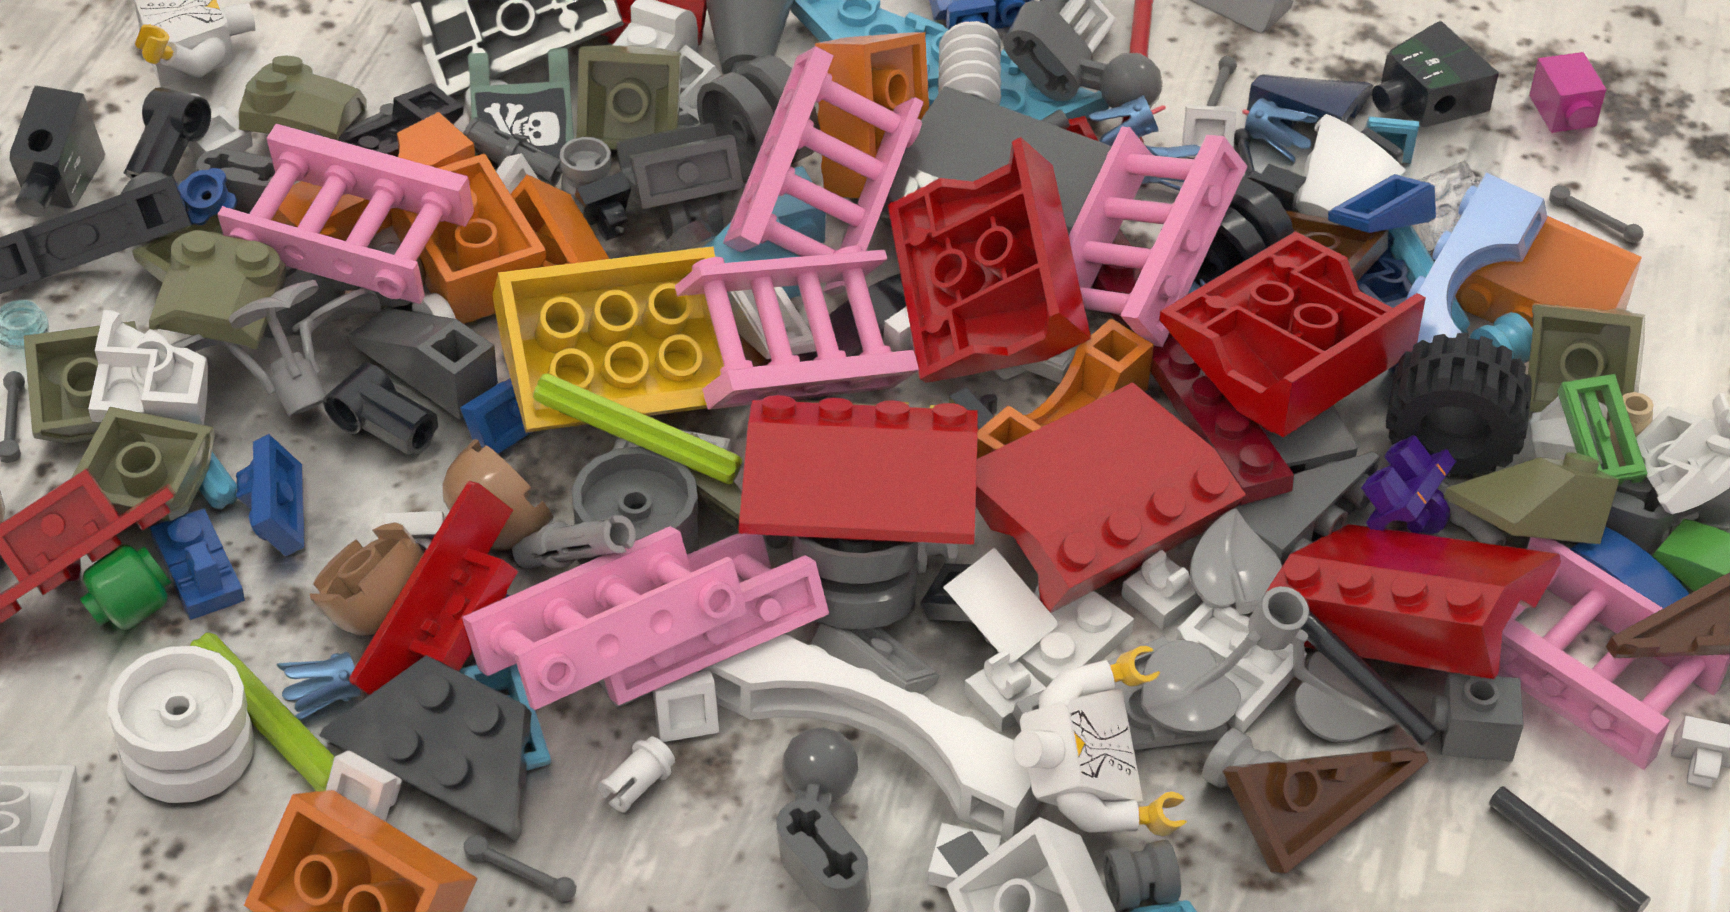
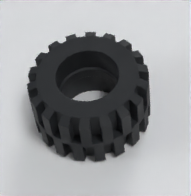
M1457 333L1455 338H1448L1446 334L1433 336L1431 343L1421 340L1414 344L1412 352L1405 351L1400 357L1399 366L1395 367L1386 416V428L1389 429L1388 437L1392 445L1414 435L1430 455L1447 449L1456 462L1446 477H1449L1450 474H1459L1461 479L1473 478L1474 473L1480 472L1483 475L1495 472L1496 465L1505 468L1513 462L1514 455L1520 454L1527 434L1532 381L1530 375L1525 374V364L1521 359H1512L1513 351L1506 346L1495 347L1492 345V339L1483 336L1479 340L1469 338V333Z

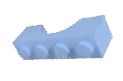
M1487 172L1478 187L1472 185L1467 190L1458 211L1462 216L1452 232L1446 230L1441 235L1432 256L1436 261L1426 277L1421 275L1415 280L1407 297L1408 299L1416 293L1426 297L1418 342L1425 340L1431 343L1435 335L1446 334L1448 338H1455L1457 333H1462L1452 320V305L1459 287L1473 272L1486 265L1503 261H1523L1548 217L1544 198ZM1399 363L1389 368L1388 371L1394 373L1395 367L1399 366Z

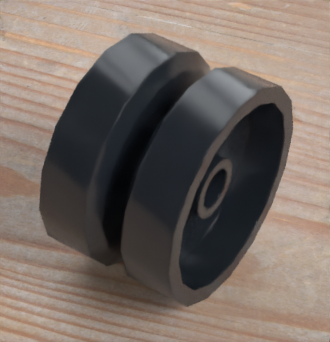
M1242 178L1194 279V282L1200 287V279L1207 284L1294 232L1291 219L1279 200L1262 185L1248 178Z

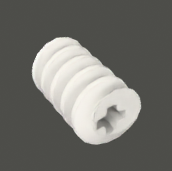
M978 21L963 22L953 26L944 33L939 42L938 95L943 87L947 86L997 105L1000 104L1001 39L995 29L988 24Z

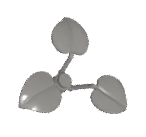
M316 280L290 285L275 292L271 297L260 298L241 307L229 317V322L233 328H242L266 317L283 357L270 364L274 373L271 376L235 343L204 338L197 334L170 345L177 348H188L194 352L214 345L226 346L263 383L268 395L277 392L288 417H293L322 404L323 398L327 395L317 375L321 370L315 360L311 337L312 331L325 324L351 315L363 313L378 314L381 312V304L375 291L365 288L358 289L330 301L311 313L310 316L292 327V331L296 336L301 335L305 360L300 351L292 353L276 312L290 308L292 305L315 294L319 289Z
M1237 509L1228 511L1215 521L1202 536L1192 555L1190 562L1191 583L1202 601L1211 607L1227 608L1236 605V609L1241 615L1253 612L1248 622L1249 633L1240 645L1218 666L1212 653L1199 643L1175 640L1160 646L1151 655L1143 671L1144 676L1160 671L1156 679L1142 684L1141 708H1143L1144 713L1160 726L1179 733L1201 734L1216 730L1233 717L1241 702L1239 689L1225 674L1255 645L1265 650H1281L1292 644L1294 674L1299 680L1303 681L1294 694V707L1303 724L1312 733L1332 742H1352L1397 724L1319 650L1311 656L1306 669L1304 643L1308 639V634L1301 630L1309 615L1306 600L1299 592L1289 587H1275L1266 592L1281 569L1282 564L1277 554L1250 528Z

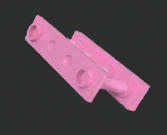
M815 46L797 56L723 244L743 252L758 246L760 243L763 244L766 241H770L800 257L826 255L835 252L836 250L776 221V215L772 214L778 196H783L787 193L849 224L840 249L858 245L862 247L863 251H866L905 149L914 143L920 132L922 121L918 119V115L924 101L914 97L895 106L894 111H891L833 82L832 75L827 73L834 55ZM823 99L884 130L885 134L876 157L874 158L814 128V122L809 117L815 102L819 103ZM805 146L867 177L858 203H852L796 175L795 168L790 166L796 150ZM844 281L826 283L823 292L831 296L846 292Z
M275 124L266 138L275 174L249 214L222 206L218 213V218L223 235L267 244L277 251L280 260L288 267L376 291L390 299L400 298L421 304L425 294L419 265L416 260L439 221H447L466 227L474 213L468 176ZM295 181H304L322 187L298 227L271 220ZM350 194L370 200L346 241L319 234L343 195ZM397 207L418 213L417 218L395 255L367 248L391 208Z
M1121 127L1069 234L1086 310L1120 314L1136 334L1153 343L1154 346L1163 347L1169 331L1159 321L1160 311L1188 294L1248 167L1224 136L1206 135L1197 156L1193 160L1154 156L1130 127ZM1145 176L1185 180L1173 204L1134 200ZM1123 220L1163 224L1160 234L1151 249L1112 244ZM1102 264L1142 269L1130 294L1091 289Z
M855 245L841 248L832 254L731 263H725L722 257H712L695 263L692 266L693 271L676 284L675 289L677 296L705 294L724 363V367L720 369L721 375L703 388L708 410L751 405L752 400H763L765 397L773 395H783L798 400L892 389L917 372L919 368L914 350L891 352L890 346H884L865 276L887 260L885 250L863 251L861 246ZM844 281L863 352L859 356L846 357L845 351H839L820 283ZM799 286L818 355L813 361L800 362L799 356L792 354L774 287ZM752 289L771 357V362L766 366L753 367L752 361L745 359L727 292Z
M671 526L635 541L630 549L625 548L627 551L625 553H612L600 556L463 616L462 619L478 670L486 676H490L517 663L529 705L532 709L537 710L747 614L733 559L726 557L692 572L681 532Z
M739 533L688 554L687 557L692 572L726 557L733 559L748 613L605 678L604 681L609 698L617 705H621L828 615L829 610L816 561L805 555L772 569L763 535Z
M1530 537L1527 549L1560 554L1561 564L1546 589L1574 607L1544 637H1540L1515 620L1527 608L1518 604L1502 633L1498 674L1502 677L1520 678L1521 690L1645 770L1657 757L1670 722L1662 714L1692 682L1715 695L1721 687L1730 664V655L1654 657L1670 667L1671 670L1642 701H1639L1612 683L1635 658H1613L1608 652L1590 669L1563 650L1593 620L1598 621L1617 634L1663 608L1577 555L1564 544L1558 543L1554 539Z

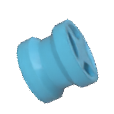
M1506 313L1498 317L1493 326L1488 324L1481 326L1470 335L1471 339L1479 340L1481 336L1492 339V345L1495 347L1506 346L1513 351L1512 359H1521L1523 363L1530 360L1533 329L1527 320L1517 313Z

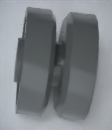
M770 54L760 56L738 67L736 73L730 72L703 84L697 95V113L700 124L712 123L716 128L717 137L729 134L735 137L742 179L745 184H747L792 70L781 58ZM814 106L809 119L814 122L813 127L820 130ZM805 146L797 149L791 164L813 154L814 151Z
M643 447L618 448L597 456L579 471L572 487L574 525L606 519L614 515H622L632 522L636 534L635 541L671 526L681 532L687 555L699 550L696 480L687 466ZM600 556L577 559V561L582 565Z
M793 536V557L797 559L806 555L816 561L829 614L814 620L815 622L836 628L869 629L887 626L903 619L915 607L917 568L914 564L918 561V542Z

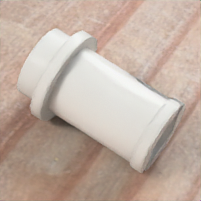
M651 736L646 741L637 740L632 746L633 753L614 772L598 784V789L603 798H606L611 792L617 793L625 785L608 802L617 811L625 813L631 807V804L657 779L666 780L671 775L670 767L675 763L674 755L656 737Z

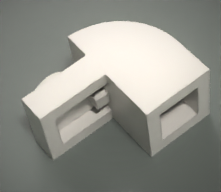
M636 0L631 5V23L613 45L663 48L679 52L684 45H687L698 53L696 17L689 10L660 1Z

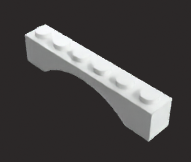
M782 634L700 670V672L711 670L715 682L717 704L750 720L773 717L816 718L847 724L882 738L904 751L929 772L947 795L958 819L987 833L1001 835V839L1004 841H1008L1022 830L1040 802L1032 792L1028 768L1019 765L1014 758V740L986 728L974 718L960 716L934 704L920 693L909 692L893 685L868 669L857 668L839 660L816 645H807L788 635Z

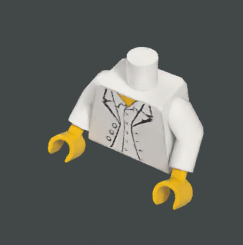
M134 0L140 30L135 46L142 50L144 59L152 64L160 87L190 77L201 78L213 69L230 64L234 59L230 36L256 30L249 2L221 8L219 0Z
M1139 646L1121 654L1115 664L1109 665L1107 660L1061 672L1039 696V709L1023 713L1021 716L1020 726L1022 732L1014 740L1013 755L1019 765L1028 768L1034 796L1038 801L1058 806L1060 812L1083 831L1089 833L1138 831L1139 825H1146L1149 831L1155 835L1167 836L1187 823L1186 820H1169L1162 810V807L1172 808L1185 801L1184 797L1177 792H1166L1148 806H1138L1137 804L1143 802V796L1122 689L1114 688L1115 682L1118 681L1133 687L1150 682L1159 676L1160 671L1144 676L1135 668V658L1137 656L1154 651L1149 646Z

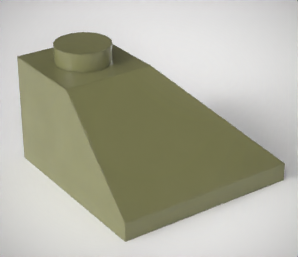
M1566 452L1564 460L1538 457L1447 487L1444 499L1511 535L1600 544L1619 479L1598 470L1600 463L1598 460L1586 455Z

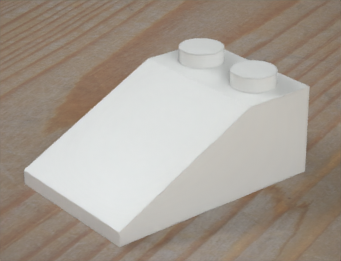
M76 765L0 766V912H56L64 883L77 778Z

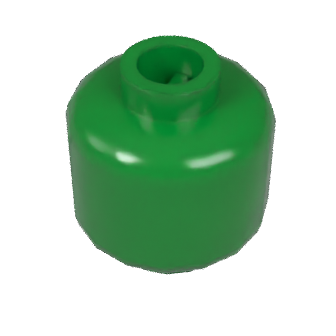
M122 544L84 571L82 576L83 583L89 592L82 596L80 600L100 627L110 620L117 628L128 631L164 607L168 600L165 587L172 582L145 546L136 551L132 546Z

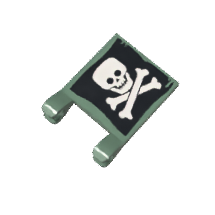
M552 48L548 50L550 82L490 85L489 61L486 52L470 53L468 55L472 119L478 117L482 121L512 136L515 133L527 138L528 144L560 159L561 148L565 143L574 139L568 50L566 48ZM489 159L495 171H497L499 168L498 163Z

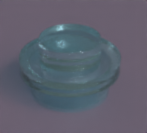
M15 300L0 308V344L5 347L25 349L24 335L49 332L48 318L34 302Z

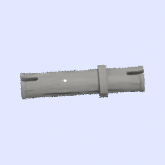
M614 515L606 519L575 525L554 522L543 526L540 531L531 533L530 536L523 538L519 543L515 544L512 547V554L518 565L526 569H533L542 565L550 568H564L573 564L577 559L593 558L612 553L627 552L625 548L630 549L634 545L636 534L632 522L622 515Z

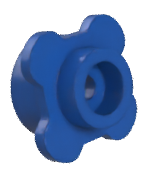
M219 168L199 170L190 174L179 184L178 188L189 208L188 213L192 224H206L209 217L218 214L222 206L235 209L237 199L226 188L227 176L223 170ZM205 194H211V198L209 200L202 199V197Z

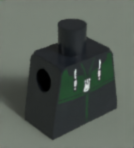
M1439 21L1388 52L1381 84L1373 87L1372 99L1380 112L1388 113L1400 108L1413 121H1419V126L1428 127L1489 111L1499 72L1446 24Z
M34 86L11 147L9 159L21 187L15 200V205L20 211L29 216H44L49 205L68 209L75 207L105 157V152L84 93Z

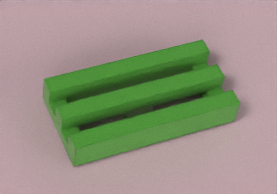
M1615 374L1561 383L1557 393L1576 452L1599 461L1578 396L1580 393L1604 466V470H1602L1599 463L1598 470L1619 479L1618 486L1622 485L1626 480H1631V483L1643 482L1648 473ZM1597 390L1602 391L1626 466L1619 467L1610 439V431L1606 419L1602 415L1595 393Z

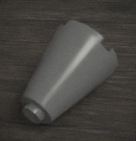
M706 0L708 16L723 75L730 72L736 73L738 67L767 54L776 55L793 0Z

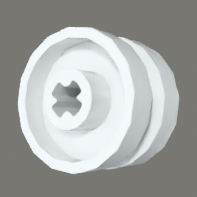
M197 646L166 647L145 654L121 672L111 687L107 712L116 738L120 761L128 781L145 796L167 803L196 802L224 791L241 777L251 761L254 734L251 719L247 712L244 686L236 667L219 653Z

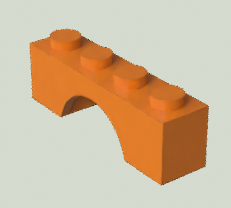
M439 112L397 133L398 157L439 168L475 156L474 143ZM304 181L293 185L271 220L298 227L322 187ZM350 194L343 195L319 234L346 241L370 200ZM391 209L376 234L393 225Z
M1112 318L1109 319L1091 335L1090 340L1077 346L1065 376L1043 404L1026 415L1008 405L978 430L977 459L1132 382L1145 392L1148 390L1154 344Z

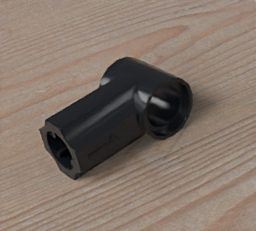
M163 87L150 91L142 107V119L145 129L123 173L130 179H133L140 173L157 171L167 176H172L189 141H199L209 129L212 112L208 101L200 96Z
M371 363L360 365L323 398L326 413L340 429L350 434H357L363 428L407 455L411 453L420 455L430 446L432 437L438 428L436 413L397 392L386 373Z

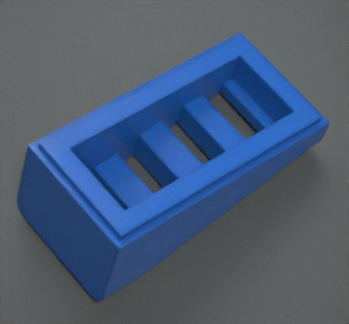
M1393 174L1328 211V221L1368 233L1431 222L1436 218L1435 186L1431 185V183Z

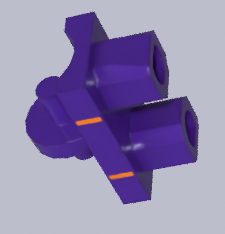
M1413 435L1393 444L1384 455L1385 460L1390 466L1376 471L1368 477L1360 488L1375 507V510L1365 522L1370 529L1383 531L1391 521L1401 520L1407 522V528L1412 533L1435 534L1444 529L1451 517L1450 508L1444 499V494L1437 488L1449 473L1456 460L1447 449L1430 455L1418 438Z

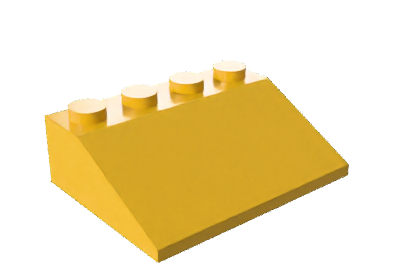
M714 247L499 272L492 296L501 346L525 432L587 424L535 401L533 398L534 390L543 374H551L646 416L707 408L703 388L721 375L720 369L724 367L705 294L677 296L675 285L693 271L692 266L695 263L715 257Z

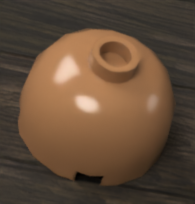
M474 439L455 458L446 472L442 484L443 502L449 511L468 481L480 483L513 509L491 550H512V547L523 538L530 536L533 532L540 531L543 526L553 521L554 517L543 500L536 507L527 500L530 496L528 491L531 489V486L493 449L487 445L482 448L477 439Z
M393 522L373 529L372 531L378 539L365 547L357 539L332 558L317 575L313 585L320 593H310V599L324 616L337 627L358 636H372L376 634L423 556L418 543L402 524Z

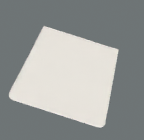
M995 548L991 549L943 587L999 653L1005 649L1010 653L1009 663L1015 662L1041 641L1046 634L1052 632L1058 626V621Z

